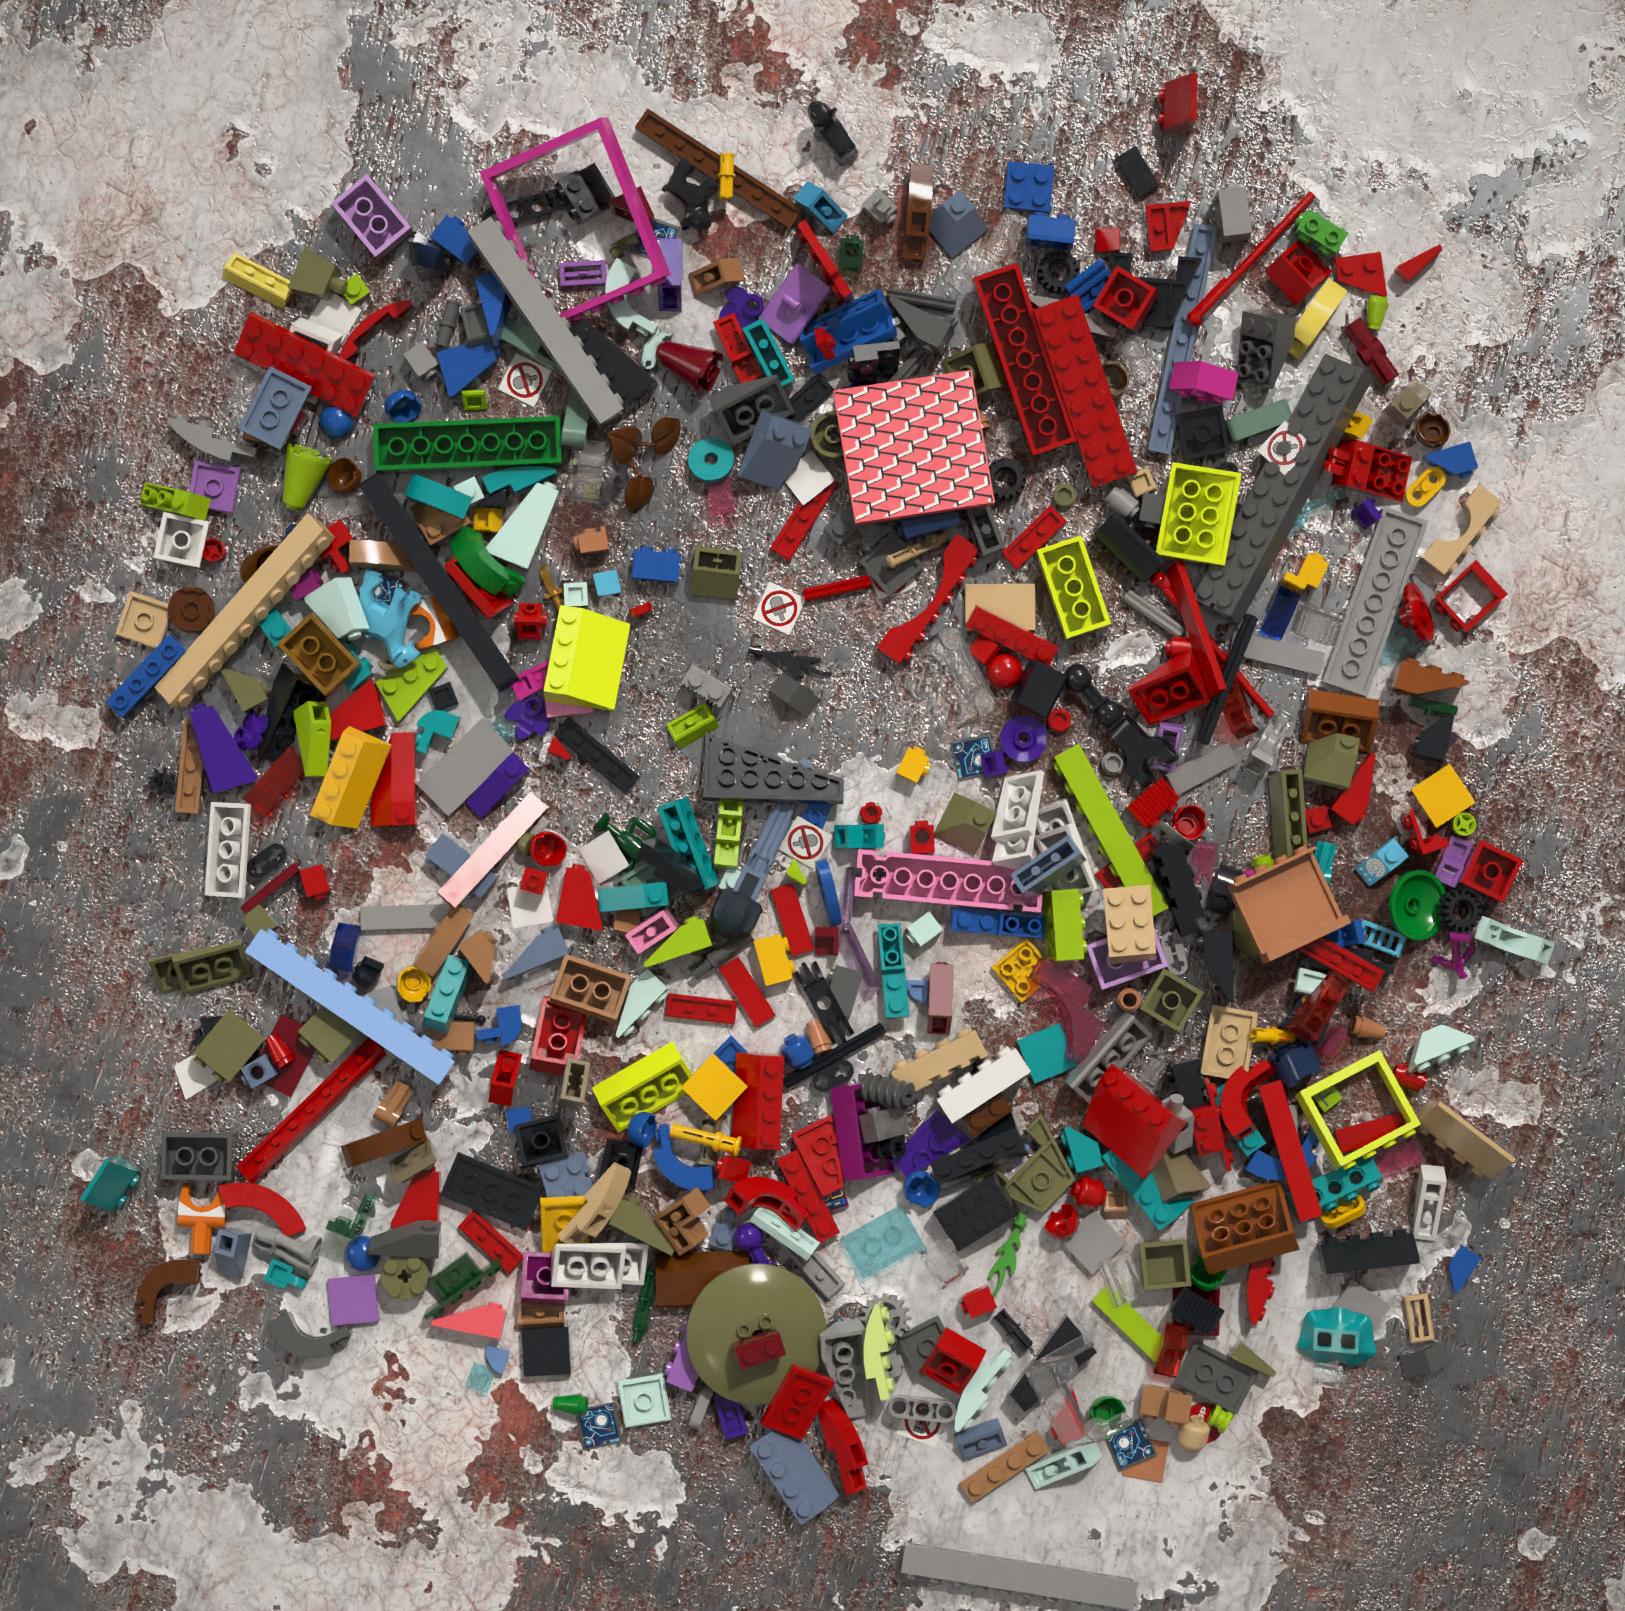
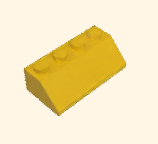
M351 726L345 729L310 816L330 825L358 829L392 744Z

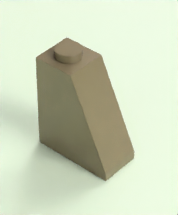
M1415 376L1383 411L1400 426L1425 402L1432 392Z
M567 1058L558 1085L555 1105L579 1109L583 1105L591 1062Z
M1167 1149L1151 1170L1163 1202L1197 1197L1211 1188L1209 1182L1183 1150L1174 1154Z

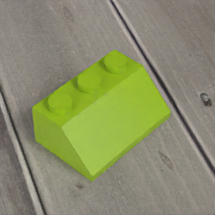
M1079 889L1043 891V915H1046L1045 942L1047 961L1084 959V954H1087L1086 940H1083L1082 931H1085V919L1081 917V907L1084 905L1083 894L1079 893Z

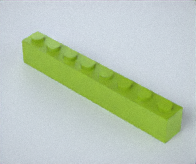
M1080 744L1055 756L1056 762L1053 765L1059 775L1064 774L1068 781L1064 785L1070 796L1075 794L1079 801L1075 805L1081 816L1086 814L1090 822L1086 826L1092 836H1098L1101 843L1097 846L1103 857L1109 856L1112 862L1109 868L1114 877L1120 876L1123 885L1120 887L1150 885L1153 916L1169 908Z

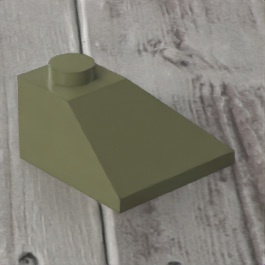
M1335 733L1309 742L1303 780L1349 790L1358 756L1360 738Z
M954 792L934 834L976 854L997 812Z
M1236 909L1230 910L1228 917L1230 930L1232 931V944L1237 949L1235 953L1245 961L1248 958L1255 960L1259 954L1240 913Z

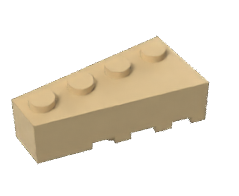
M965 1028L956 1033L957 1038L948 1041L946 1038L936 1043V1049L930 1052L924 1049L914 1054L916 1059L908 1063L904 1059L894 1064V1070L891 1073L898 1081L904 1080L906 1083H914L915 1091L930 1085L935 1080L950 1075L957 1069L959 1070L970 1065L978 1058L987 1057L988 1054L976 1030L969 1031L968 1028Z

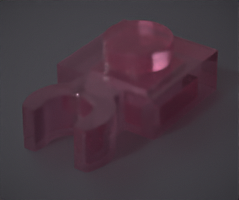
M1194 842L1196 847L1193 848L1192 865L1199 866V870L1194 876L1195 882H1199L1200 875L1205 873L1208 876L1207 882L1211 883L1213 875L1210 867H1217L1218 843Z

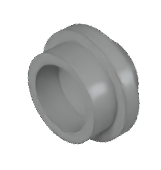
M1109 752L1103 757L1101 765L1107 774L1117 775L1124 769L1125 760L1121 754Z

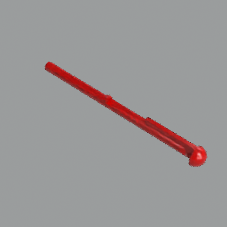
M1311 191L1301 199L1262 242L1254 247L1255 250L1227 279L1223 277L1192 311H1189L1187 322L1191 326L1198 327L1203 324L1201 318L1316 198Z
M1162 572L1154 573L1150 578L1151 586L1153 587L1156 584L1181 614L1170 580ZM1208 633L1215 655L1225 667L1228 659L1227 652L1225 650L1221 651ZM1238 669L1235 680L1267 719L1270 718L1275 712Z

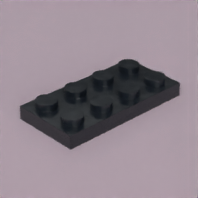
M458 1151L440 1196L527 1231L545 1187Z

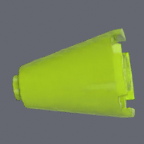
M288 444L282 501L286 503L285 507L295 511H299V508H305L331 465L332 457L326 454V457L323 458L319 456L320 451L297 444L293 448L291 444Z

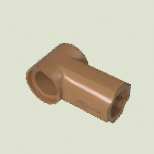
M397 1079L386 1099H383L376 1109L373 1118L390 1128L395 1127L404 1112L402 1110L415 1089Z

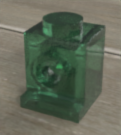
M846 235L845 238H841L839 270L862 271L864 239H859L857 235ZM849 250H854L856 252V255L854 257H849L847 255V252Z

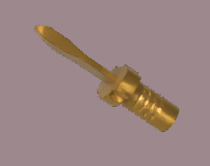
M543 564L540 567V576L549 592L543 596L545 600L551 598L557 614H559L560 605H563L559 594L564 591L562 587L555 588L547 567Z

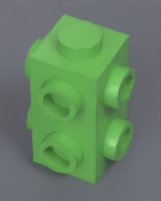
M1310 209L1306 214L1301 212L1294 223L1297 226L1294 232L1298 235L1297 238L1305 244H1314L1318 247L1317 250L1321 254L1328 257L1329 255L1335 256L1349 234Z

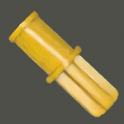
M720 153V173H718L717 177L720 179L719 198L722 200H731L733 197V179L736 178V174H734V153Z
M1275 1026L1270 1028H1252L1250 1031V1039H1252L1251 1042L1253 1043L1266 1042L1275 1045L1277 1042L1293 1043L1296 1040V1032L1294 1030H1281Z

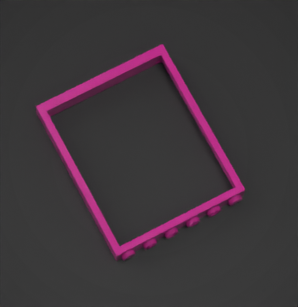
M601 117L480 172L498 220L505 230L504 235L507 241L511 239L518 249L516 254L521 260L525 259L530 266L496 178L599 132L655 273L559 314L560 317L564 316L567 320L571 319V322L584 318L583 313L591 311L593 314L605 309L604 304L611 302L612 305L625 300L624 296L629 293L632 296L645 291V286L650 284L652 287L665 283L664 278L671 276L608 117ZM531 268L530 274L536 279Z

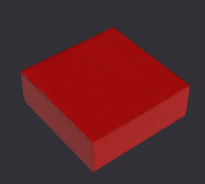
M980 635L968 649V652L987 666L1001 648L991 639Z

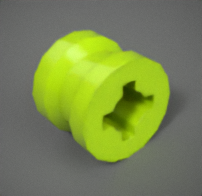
M1459 813L1452 818L1450 827L1454 834L1467 836L1474 832L1476 821L1469 813Z
M1216 1404L1211 1410L1206 1423L1209 1427H1216L1218 1432L1223 1434L1232 1420L1233 1413L1230 1411L1225 1412L1220 1405Z

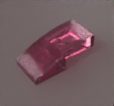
M730 476L720 482L707 483L713 516L735 513L736 508Z

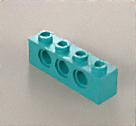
M688 796L657 807L672 849L678 852L698 874L705 885L704 890L718 885L717 876Z
M1361 1156L1355 1160L1356 1165L1346 1170L1340 1167L1312 1180L1316 1195L1321 1199L1319 1205L1322 1212H1331L1338 1208V1204L1344 1201L1347 1203L1359 1198V1194L1368 1191V1193L1380 1188V1184L1383 1183V1177L1372 1156L1365 1160ZM1358 1175L1363 1180L1359 1184H1353L1350 1182V1178ZM1337 1185L1342 1190L1339 1194H1331L1329 1188ZM1288 1191L1285 1193L1286 1200L1298 1223H1300L1291 1193ZM1315 1218L1306 1220V1221H1304V1222H1305V1223H1308V1222L1314 1220Z

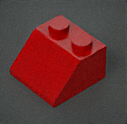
M1300 240L1283 252L1264 271L1269 276V279L1295 305L1332 273L1312 249Z
M945 1327L919 1372L960 1395L978 1370L987 1350Z

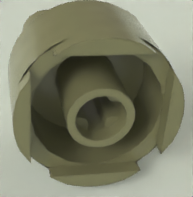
M828 411L820 415L813 422L810 435L811 444L814 451L822 458L840 460L844 458L841 437L831 441L830 436H827V434H832V431H837V435L840 436L836 411Z
M392 1256L384 1264L381 1273L384 1289L390 1296L400 1300H409L420 1295L428 1286L429 1279L431 1278L428 1262L420 1257ZM404 1269L412 1275L408 1278V1281H405L403 1277L401 1278Z

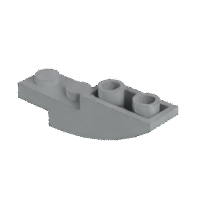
M176 416L175 419L168 418L167 423L183 439L212 457L229 463L234 462L235 455L258 460L260 450L254 448V443L241 441V444L232 442V438L221 435L216 439L217 431L211 428L212 424L198 421L197 425L189 423L188 418Z

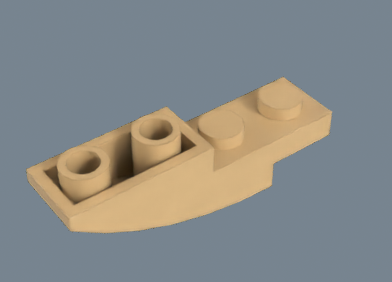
M615 1162L584 1195L588 1201L585 1206L580 1209L558 1234L561 1242L581 1244L588 1235L596 1237L602 1231L624 1195L631 1175L630 1169Z

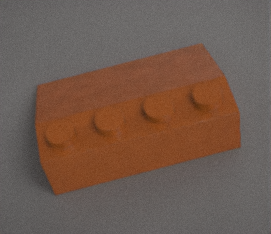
M1275 1180L1190 1204L1202 1259L1208 1274L1300 1250L1281 1180Z

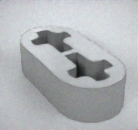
M1167 932L1160 940L1168 964L1166 968L1174 975H1181L1188 968L1183 942L1177 933ZM1170 935L1173 939H1177V943L1174 944L1175 952L1173 953L1171 947L1165 945V941L1168 940ZM1175 954L1178 961H1183V966L1180 967L1178 972L1176 968H1171V964L1174 963L1173 955Z
M703 1385L688 1427L699 1430L714 1392L709 1386Z

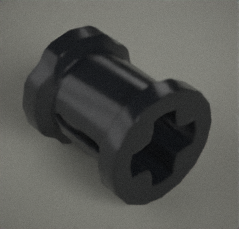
M900 1137L876 1141L875 1153L879 1159H888L890 1156L901 1158L906 1152V1144Z

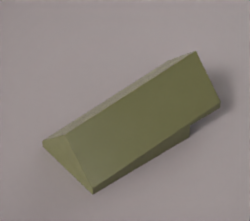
M243 941L148 959L160 994L182 989L185 995L252 977Z

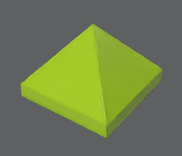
M485 390L462 391L464 410L487 409Z

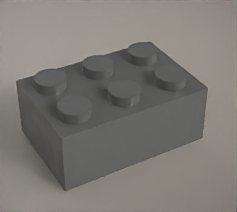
M162 1132L161 1179H235L236 1132Z

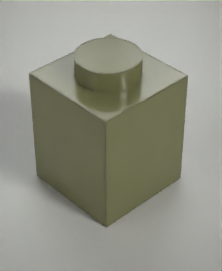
M258 904L241 918L254 936L257 935L260 929L266 932L269 928L277 933L275 929L279 927L263 904Z

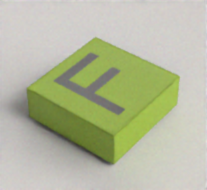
M1332 1086L1313 1096V1099L1322 1111L1326 1112L1342 1100L1343 1097Z

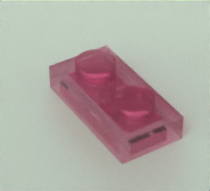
M1417 1138L1376 1151L1377 1154L1373 1155L1374 1162L1381 1175L1424 1161Z

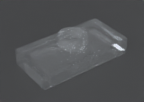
M1006 208L984 249L1004 260L1027 218Z

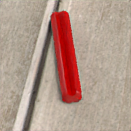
M869 575L805 588L803 589L805 601H811L870 588L871 580Z

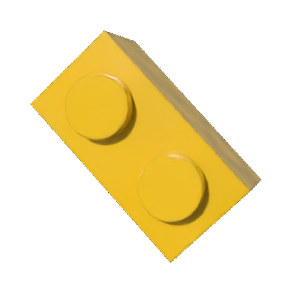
M781 934L755 940L754 944L765 985L768 986L793 979L792 974L796 973L793 959L788 961L786 951H790L787 937L782 938Z

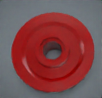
M1409 583L1404 586L1402 594L1405 606L1399 608L1401 622L1406 628L1412 626L1413 631L1420 640L1425 642L1431 641L1434 637V625L1428 604L1419 587L1414 583Z

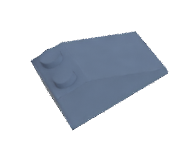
M761 410L737 476L779 490L804 453L812 429L799 422Z

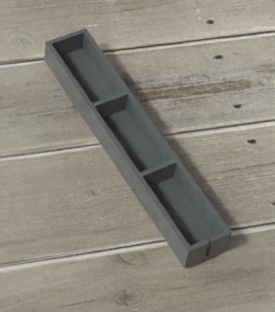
M1324 354L1287 422L1289 423L1288 431L1292 435L1300 433L1307 439L1303 449L1296 454L1297 462L1284 475L1280 471L1278 463L1266 461L1233 522L1225 566L1210 564L1195 592V597L1201 607L1218 615L1220 614L1222 617L1235 623H1241L1324 470L1322 468L1324 461L1329 458L1328 451L1330 446H1337L1373 380L1364 369ZM1282 441L1277 445V452L1280 455L1290 453L1291 445L1288 442Z

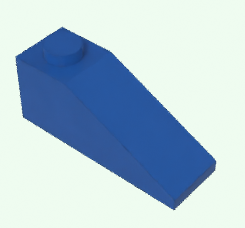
M491 272L476 276L475 280L490 337L494 347H496L500 343L511 300Z

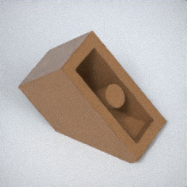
M739 258L719 259L689 273L695 296L727 288L745 280Z

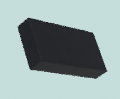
M1136 146L1115 158L1138 198L1159 187L1157 180Z

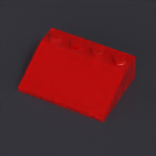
M1111 1063L1097 1083L1082 1126L1137 1174L1146 1179L1187 1122L1130 1073Z

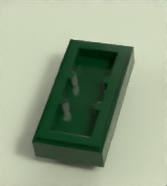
M1417 697L1410 698L1407 706L1425 710L1424 715L1438 717V714L1457 715L1458 707L1455 705Z

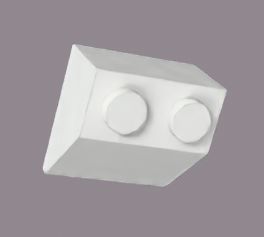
M163 512L153 558L173 564L200 568L210 522Z

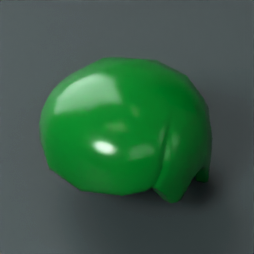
M1202 1255L1197 1257L1190 1268L1192 1284L1198 1289L1207 1292L1218 1289L1222 1285L1227 1270L1208 1274Z
M1100 1396L1090 1406L1089 1419L1095 1428L1101 1431H1113L1123 1423L1126 1408L1121 1400L1113 1396Z

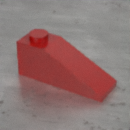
M1373 752L1367 755L1352 776L1349 790L1343 789L1328 809L1350 826L1355 825V823L1360 824L1367 815L1365 809L1368 807L1376 758Z

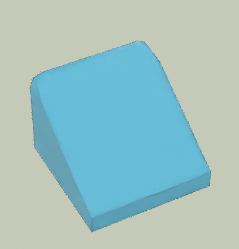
M616 570L593 574L599 598L622 593Z

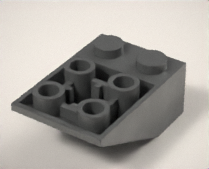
M1265 309L1242 312L1237 373L1239 374L1237 380L1273 389L1294 341L1296 317Z

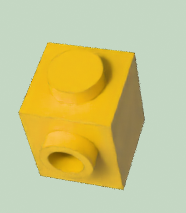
M916 746L913 749L908 748L896 774L917 784L920 776L925 777L931 766L928 763L929 757L925 756L927 752Z

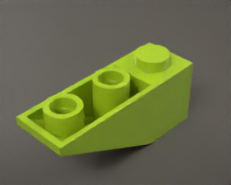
M145 482L139 504L205 521L211 499L192 492Z
M307 701L293 711L305 777H325L328 770L331 735L328 703Z

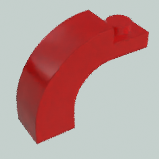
M1266 1059L1263 1062L1258 1061L1253 1064L1248 1072L1241 1065L1232 1073L1224 1086L1221 1096V1114L1229 1132L1238 1142L1258 1129L1248 1115L1247 1099L1250 1092L1257 1085L1275 1074V1070Z
M749 1177L737 1182L731 1187L724 1199L739 1216L753 1208L768 1209L777 1214L795 1232L803 1227L810 1216V1213L796 1201L799 1194L780 1181L767 1177Z

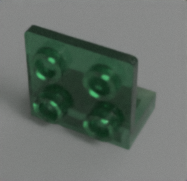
M369 1191L364 1194L353 1224H351V1219L339 1215L336 1218L330 1219L325 1229L350 1239L362 1234L367 1221L363 1220L365 1214L371 1212L376 1200L372 1198L374 1193Z

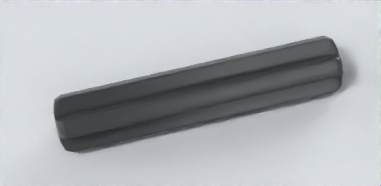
M890 288L888 292V300L893 296L910 305L953 312L956 306V300L953 298Z

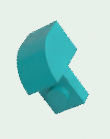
M441 710L430 711L424 714L416 724L424 728V732H419L416 738L415 745L418 746L416 750L427 754L435 733L453 740L461 718Z
M884 824L834 825L835 849L884 848Z

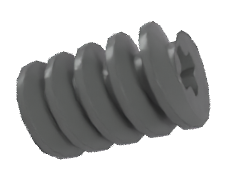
M870 1072L862 1083V1097L865 1101L897 1108L901 1111L906 1110L910 1106L915 1095L914 1083H906L904 1080L898 1081L896 1078L890 1079L888 1076L882 1077L881 1074L874 1076Z

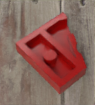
M1190 201L1145 206L1150 253L1173 251L1191 205Z

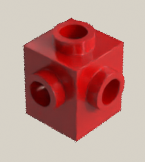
M519 603L518 613L514 612V626L518 627V639L541 640L542 628L547 627V613H543V604Z

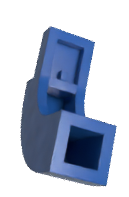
M669 1123L659 1124V1129L655 1130L657 1144L661 1143L662 1147L653 1148V1155L665 1177L674 1184L689 1190H693L696 1187L700 1191L715 1189L712 1166H689L682 1163L675 1156L672 1149Z
M1309 1126L1301 1141L1308 1168L1318 1157L1311 1153L1310 1150L1311 1148L1316 1149L1320 1142L1311 1126ZM1258 1149L1250 1155L1244 1166L1245 1170L1264 1179H1286L1280 1158L1271 1157Z

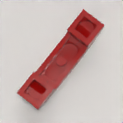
M409 300L400 301L372 313L352 331L344 343L339 357L350 362L361 353L356 346L360 340L390 315L396 322L414 308Z

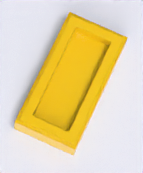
M1287 571L1281 576L1278 583L1296 593H1300L1305 589L1308 581Z

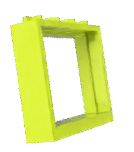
M1380 1050L1295 1095L1335 1170L1340 1167L1346 1170L1356 1165L1355 1160L1362 1156L1365 1160L1377 1154L1375 1149L1383 1146L1386 1149L1396 1144L1395 1138L1402 1135L1405 1139L1415 1134L1414 1128L1421 1125ZM1375 1064L1407 1124L1343 1157L1311 1097Z

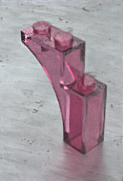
M1039 958L1028 978L1036 982L1050 995L1061 1013L1066 1031L1064 1058L1070 1062H1081L1089 1054V1046L1100 1035V1027L1103 1024L1102 1021L1082 1008L1089 1001L1091 996L1089 993L1093 987L1051 958Z

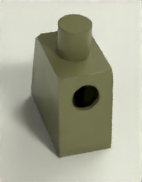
M304 247L287 288L296 294L329 300L333 291L344 294L347 290L348 282L339 278L341 270L337 266Z

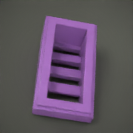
M1160 721L1157 736L1175 741V744L1172 746L1177 753L1183 725ZM1164 730L1173 731V732H1177V734H1176V735L1166 734V733H1163V731H1164ZM1153 756L1151 769L1166 772L1174 770L1176 762L1173 764L1158 762V757Z

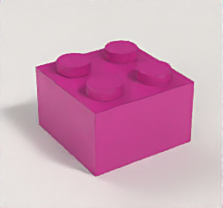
M1203 361L1175 362L1169 389L1177 391V395L1180 397H1196V402L1209 404L1213 402L1223 404V400H1233L1239 373Z

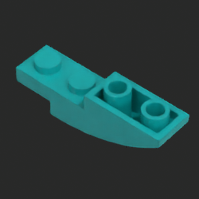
M901 923L877 925L886 1020L909 1018Z

